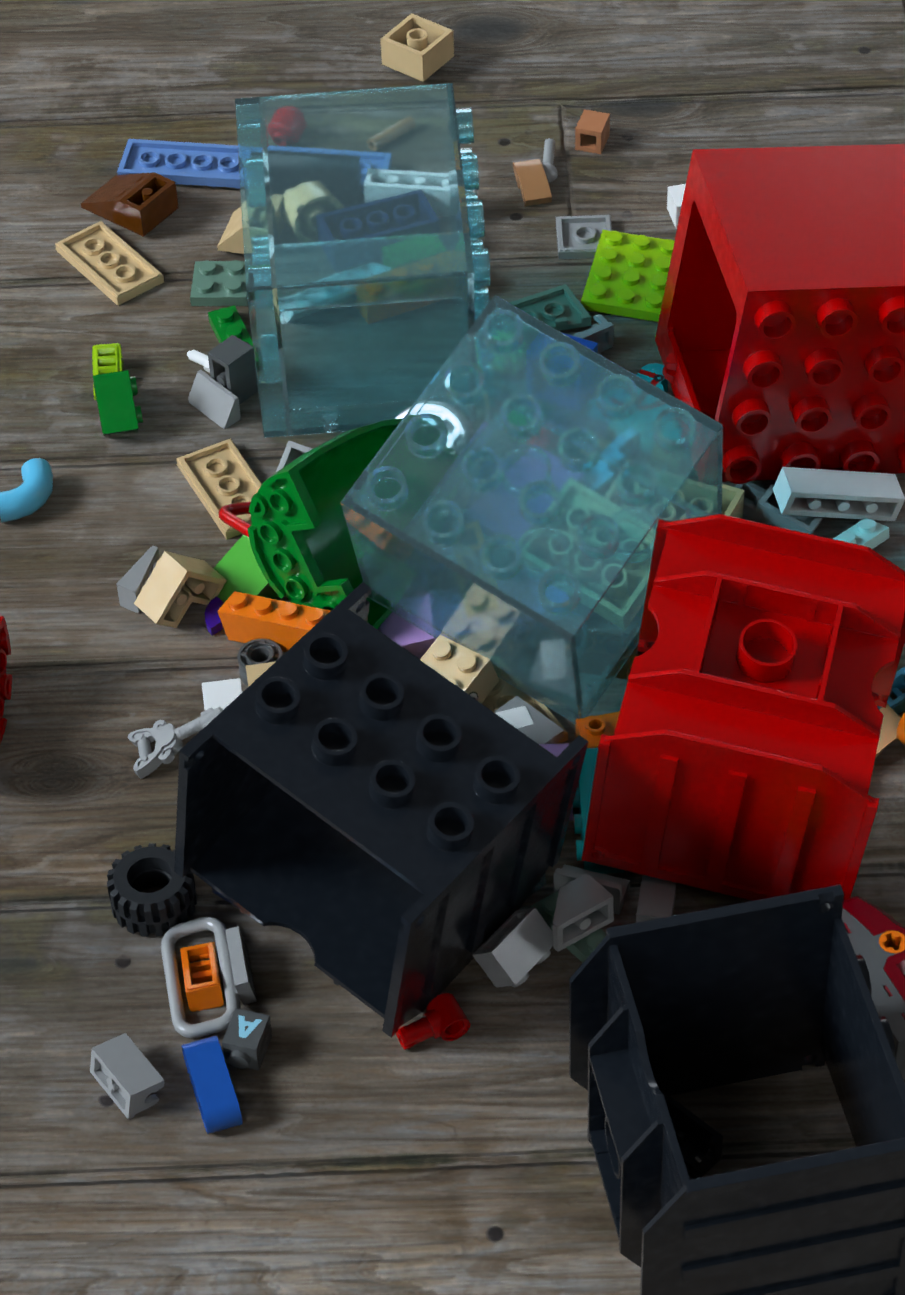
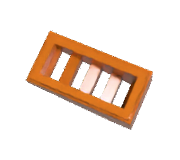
M215 942L180 948L189 1010L196 1012L223 1006L224 998ZM208 958H210V960H205V961L190 963V962H192V961H198V960H203V959H208Z

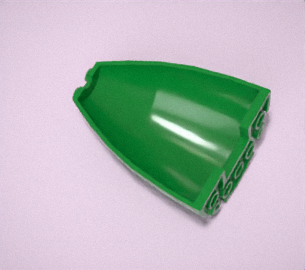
M441 417L390 419L349 430L304 453L262 483L258 492L253 495L248 512L251 514L252 525L248 528V534L258 566L270 586L281 599L286 596L291 603L333 610L356 587L364 582L372 588L371 594L366 598L370 602L367 622L376 629L380 627L423 571L440 539L465 472L457 453L447 448L445 444V439L449 437V434Z

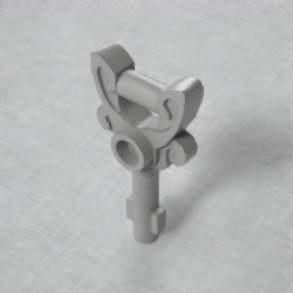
M211 707L201 712L200 717L178 728H175L170 723L167 724L164 720H158L154 723L153 728H143L130 732L128 739L138 748L140 757L136 760L133 767L135 774L142 779L156 770L162 763H171L175 758L174 754L178 753L183 746L182 740L201 731L223 709L221 707L216 709ZM156 741L154 752H152L150 743Z

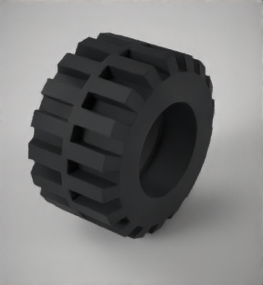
M150 843L148 847L144 848L139 845L134 847L132 852L127 850L122 853V859H115L112 863L113 869H110L107 874V888L113 916L117 918V922L122 928L127 926L128 932L135 934L138 931L144 937H148L150 933H155L156 937L163 936V932L168 931L177 924L188 921V916L193 915L195 911L194 905L197 904L193 872H189L183 878L174 872L175 850L171 851L169 845L163 844L161 847H157L156 843ZM152 887L163 888L159 891L152 893L142 892L143 890Z

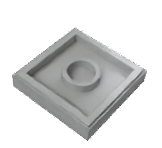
M611 215L556 217L558 260L594 258L602 230L612 231Z

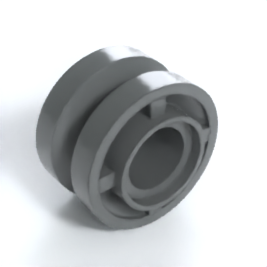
M254 639L248 641L239 649L237 655L239 674L245 685L248 686L246 665L276 662L283 656L282 649L276 642L269 639Z

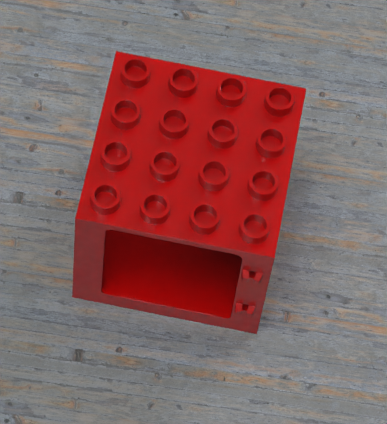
M905 144L693 149L655 342L664 365L662 373L664 378L670 382L686 428L684 431L685 439L692 445L703 478L716 482H732L735 484H744L754 480H775L778 478L782 467L890 474L905 473Z

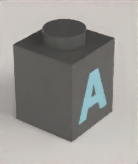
M235 1008L222 1041L226 1064H231L238 1069L260 1070L272 1039L270 1015Z

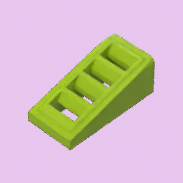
M121 344L93 345V376L123 371Z

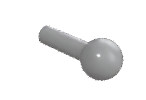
M546 139L544 143L542 165L548 182H552L558 177V171L553 165L555 140Z

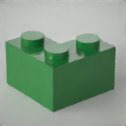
M128 370L94 375L93 383L103 436L138 430V423H143L140 405L134 406L133 396L138 395L135 376L129 377Z

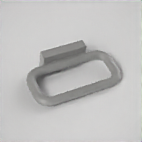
M202 917L177 924L165 933L161 940V954L172 1024L180 1035L187 1038H199L224 1031L229 1026L235 1008L241 1009L240 999L243 1005L257 1002L248 948L239 926L227 929L225 924L217 918ZM202 931H212L215 935L227 1009L218 1018L190 1024L186 1021L175 943L184 936Z

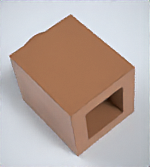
M584 109L575 128V150L601 154L610 136V114Z

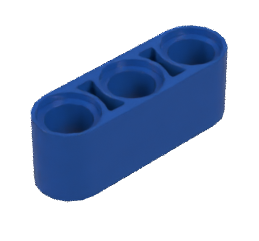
M217 1035L181 1045L206 1133L210 1134L242 1125L243 1119Z

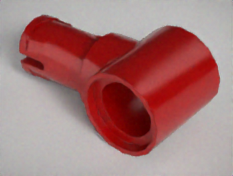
M444 993L429 1002L426 1012L423 1013V1018L398 1028L396 1036L402 1048L407 1050L431 1037L434 1039L442 1037L445 1041L457 1040L468 1032L470 1022L453 994Z

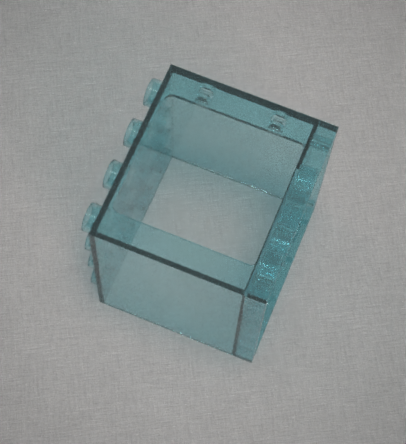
M453 83L235 99L246 290L264 438L349 431L379 421L394 419L410 406L423 402L449 404L463 412L471 422L476 421V398L491 397L488 361H491L490 336L488 325H484L491 324L488 287H484L490 286L491 278L488 248L483 247L482 239L478 240L480 237H485L483 202L478 200L477 193H473V190H479L477 153L472 152V147L460 148V144L474 143L472 108L455 107Z
M495 295L340 502L363 582L372 588L371 594L368 597L437 639L439 635H442L489 658L499 678L575 724V719L585 718L590 714L639 643L659 519L671 522L722 514L723 424Z

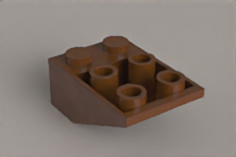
M155 172L116 175L81 203V208L144 237L179 208L176 183Z

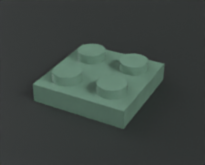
M195 261L190 294L191 306H247L252 270L251 261Z

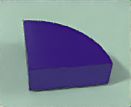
M217 596L208 603L204 614L206 628L212 636L224 629L217 612L224 602Z

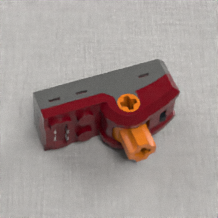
M855 896L843 901L842 920L855 955H862L867 964L871 980V997L878 1015L885 1016L889 1022L895 1045V1060L902 1079H905V927L878 906L859 896Z

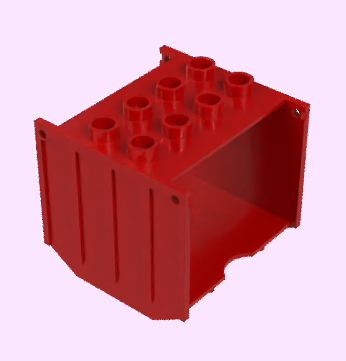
M723 514L671 522L659 519L637 651L644 653L634 657L614 735L601 734L582 860L751 901L841 885L844 892V900L849 899L879 804V798L868 795L884 717L877 706L886 708L905 644V571L870 547Z

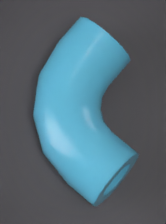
M42 458L28 460L21 468L23 483L17 488L0 492L1 523L31 515L46 503L53 488V474L48 461Z

